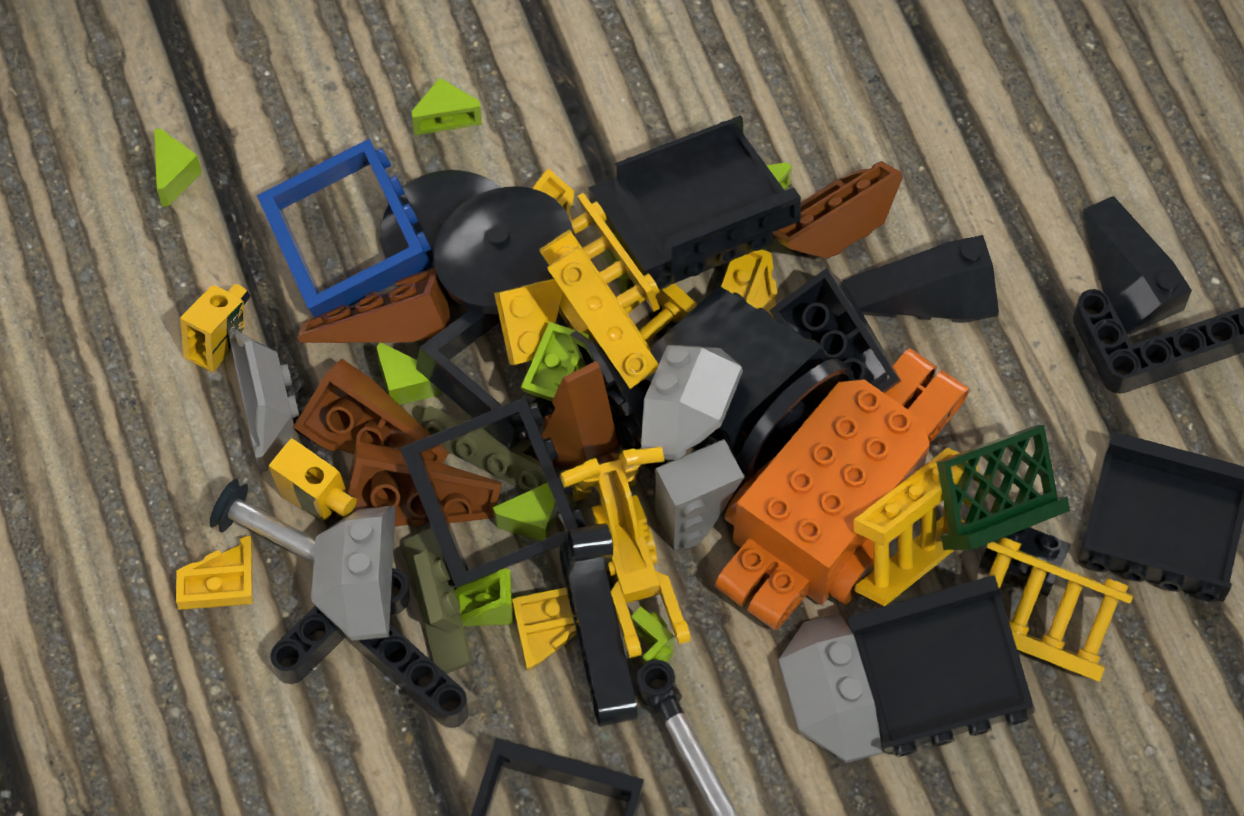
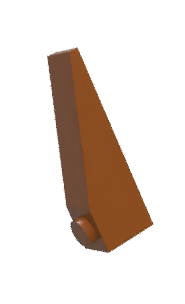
M434 267L395 281L397 288L383 295L377 294L376 290L366 294L365 298L360 300L351 309L348 305H341L303 322L297 338L300 343L415 342L421 339L429 341L448 327L450 321L445 289Z
M340 359L327 371L293 427L325 449L331 451L338 449L354 454L356 441L401 450L400 448L431 436L422 425L375 381L344 359ZM443 445L423 452L422 455L423 458L443 464L450 452Z
M595 361L563 377L552 400L555 406L554 412L544 417L545 423L543 425L546 429L542 435L544 439L551 437L559 456V458L553 460L557 468L570 470L594 458L597 459L600 465L615 461L619 457V443L602 371L598 362ZM534 450V457L538 460V457Z
M356 441L347 485V493L357 499L355 508L351 513L358 509L394 505L396 509L395 526L412 525V527L425 526V523H430L401 450ZM424 458L449 523L494 518L493 507L497 506L502 486L501 482Z

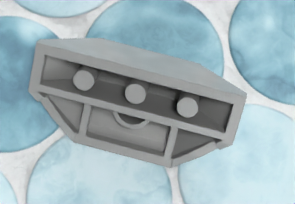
M236 329L228 330L255 458L261 473L269 469L268 465L295 432L293 418L299 417L295 395L288 397L285 387L292 385L288 364L280 365L276 351Z
M667 345L644 398L641 449L662 446L664 459L679 460L686 454L685 450L697 445L722 425L743 373L742 366L721 348Z
M394 505L358 509L317 535L315 539L311 601L351 641L389 637L396 510Z
M840 613L805 621L778 661L798 731L820 747L836 755L844 763L881 755L882 746L875 703L853 633Z

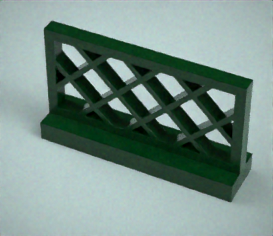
M1035 425L936 461L950 531L941 535L943 550H973L1070 511L1068 497L1057 496L1044 425ZM1031 437H1033L1035 445L1033 457L1025 452ZM1006 447L1013 452L1008 466L1001 461ZM981 456L988 461L983 476L976 471ZM1021 461L1029 466L1024 480L1017 475ZM955 465L963 471L958 486L954 483L951 469ZM997 470L1004 475L999 489L992 484ZM1037 474L1041 477L1043 488L1041 493L1032 488ZM972 479L979 484L974 499L966 493ZM1013 483L1020 489L1015 503L1008 498ZM988 493L995 498L990 512L983 507ZM962 502L970 507L967 518L963 523L961 522L959 511Z

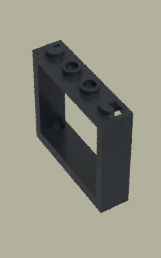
M469 310L420 347L416 369L472 418L502 407V405L453 364L450 359L500 323L499 314H484ZM558 313L556 324L568 328L565 321ZM598 343V347L604 352V350ZM540 397L530 403V405L537 403L543 419L546 415L553 414L555 409L552 401ZM520 413L484 427L509 450L524 438L530 439Z
M526 397L400 448L456 588L561 546L568 530L587 527L579 506L572 508L568 500L567 494L573 492L571 486L564 487L560 473L558 474L553 463L554 459L559 458L551 437L544 439L538 425L545 422L537 403L530 405ZM520 413L567 530L468 570L422 453Z
M496 738L471 816L489 815L504 768L626 801L627 804L623 816H637L644 793V779Z

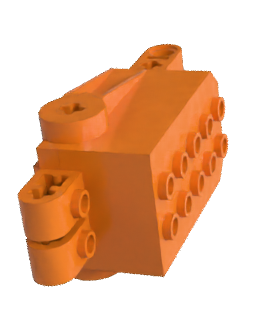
M911 348L907 349L893 365L902 381L886 393H883L866 380L838 382L783 449L762 466L755 476L746 481L726 510L724 518L734 526L733 543L738 545L740 549L722 570L714 586L741 607L751 600L747 609L748 612L774 631L778 630L806 596H809L822 606L830 595L843 605H847L858 594L855 592V585L874 571V541L854 532V519L925 465L930 444L958 411L969 394V387L944 370H941L933 378L937 366Z

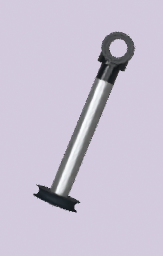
M237 478L225 487L212 510L210 527L219 525V531L222 533L235 521L314 563L315 538L245 502L248 494V485L243 484L239 486ZM392 567L391 586L400 589L397 595L391 597L390 615H395L402 612L408 606L410 592L406 575L399 569Z
M663 660L646 662L638 671L637 677L641 700L650 707L653 713L659 712L712 815L739 816L679 703L682 699V694L676 685L673 668ZM656 679L666 682V685L661 689H652L648 686L652 680Z

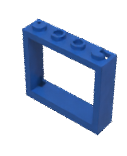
M370 138L257 195L306 306L314 317L341 305H348L350 307L365 298L366 294L375 290L378 293L396 284L395 281L416 274L432 265L426 253L431 250L430 244L424 232L422 231L417 234L413 224L419 221L410 203L403 205L400 196L405 194L403 187L396 175L389 176L387 168L392 165L383 147L376 150ZM371 165L409 248L320 292L282 209Z

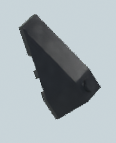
M1112 196L1083 209L1090 247L1094 252L1098 280H1100L1102 291L1108 296L1127 335L1183 311L1192 289L1171 258L1123 205Z
M983 235L947 242L843 280L844 285L861 309L863 315L882 317L911 315L919 316V320H931V317L952 319V322L967 323L999 315L994 268Z
M828 268L770 309L776 321L781 324L787 323L794 328L797 334L805 339H813L818 342L824 350L825 355L823 357L825 362L831 359H840L854 373L853 381L866 380L883 393H886L902 381L854 298L842 280Z
M574 331L570 336L584 367L595 361L601 367L616 435L623 451L641 449L644 398L646 394L637 385L629 388L609 357L593 341ZM664 459L663 462L643 465L656 474V468L665 465L668 459Z

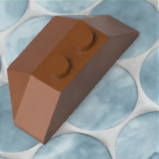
M880 161L873 164L872 168L858 170L837 179L802 201L801 221L774 231L773 239L789 249L826 259L842 253L846 247L861 238L869 236L873 230L885 223L903 178L901 171Z

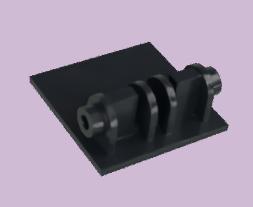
M1031 527L1006 536V538L1021 544L1019 551L1060 567L1071 544L1055 536L1045 534ZM986 548L979 568L985 570L984 574L989 575L998 553L989 548ZM1012 558L1006 571L1008 576L1005 583L1009 584L1012 575L1017 576L1019 579L1015 587L1019 589L1022 581L1026 580L1023 587L1024 590L1033 566ZM1047 572L1038 594L1039 598L1041 594L1046 597L1049 596L1057 575Z

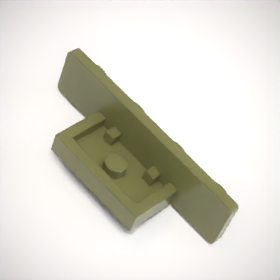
M429 406L424 411L421 425L433 435L468 421L472 417L467 413L461 420H458ZM482 428L443 444L450 453L527 492L548 483L539 460L529 456L534 450L530 439L524 438L509 450L490 432Z
M430 528L405 539L404 547L433 661L446 674L470 665L472 663V656L451 574L433 529Z

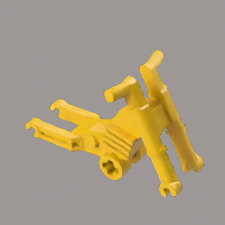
M662 446L622 451L617 460L600 465L597 459L594 458L582 465L560 473L564 487L571 486L574 502L587 499L588 494L591 493V487L597 486L601 505L592 507L595 525L607 523L611 533L613 557L606 571H609L610 576L614 575L616 584L611 590V595L629 658L642 655L639 639L626 604L660 594L678 644L691 641L687 623L682 617L669 576L655 571L654 564H658L653 535L649 525H647V519L637 495L631 496L629 488L636 486V476L641 464L664 461Z

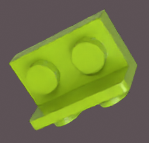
M552 322L548 323L521 386L524 392L552 401L563 377L584 367L570 336L576 330ZM579 332L580 334H582L583 336L592 341L590 335Z

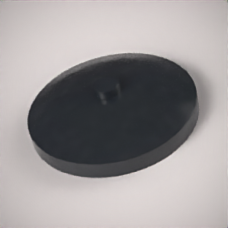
M442 170L416 178L403 187L405 194L400 196L403 205L410 203L419 221L413 224L417 234L422 231L424 232L431 247V250L426 253L432 265L420 272L435 267V242L440 229L449 216L459 206L474 196L488 190L501 188L498 184L473 172ZM390 205L387 206L381 223V243L385 259L409 248ZM446 292L447 299H452Z
M520 186L488 190L474 196L459 206L443 224L434 247L435 270L445 291L458 304L479 313L499 314L494 293L554 279L547 269L549 264L539 249L570 229L574 236L575 231L568 214L561 204L542 191Z
M831 359L816 366L789 385L770 404L753 427L739 454V468L749 478L755 476L762 466L783 449L838 382L853 381V371L840 359Z

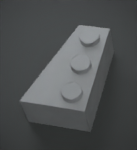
M725 439L681 457L679 460H674L656 468L655 515L673 550L682 546L684 548H691L703 541L744 478Z

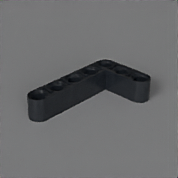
M1089 289L1082 292L1078 298L1073 315L1074 325L1104 386L1109 391L1117 394L1126 393L1244 352V307L1133 345L1108 296L1104 292L1097 289ZM1085 309H1093L1098 314H1090ZM1213 335H1219L1226 341L1217 340ZM1100 339H1109L1113 344H1105ZM1180 346L1189 347L1193 352H1186ZM1148 357L1156 358L1161 363H1153L1148 360ZM1116 368L1123 369V370H1125L1128 374H1126V375L1119 374V373L1116 372L1114 369H1116Z
M607 523L568 530L559 549L560 563L597 724L599 727L636 720L638 718L636 699L606 573V568L613 557V543Z
M314 606L271 650V663L277 678L283 683L295 684L303 680L339 643L346 639L444 727H459L468 718V702L463 688L390 623L389 637L351 641L340 628ZM313 631L325 632V635L319 640L312 641L307 639ZM394 652H402L406 655L400 662L394 663L387 660L389 655ZM286 657L298 658L296 664L291 667L280 665ZM421 676H429L433 679L428 686L420 687L414 684L415 680ZM449 700H456L460 703V706L454 711H445L441 708L443 703Z

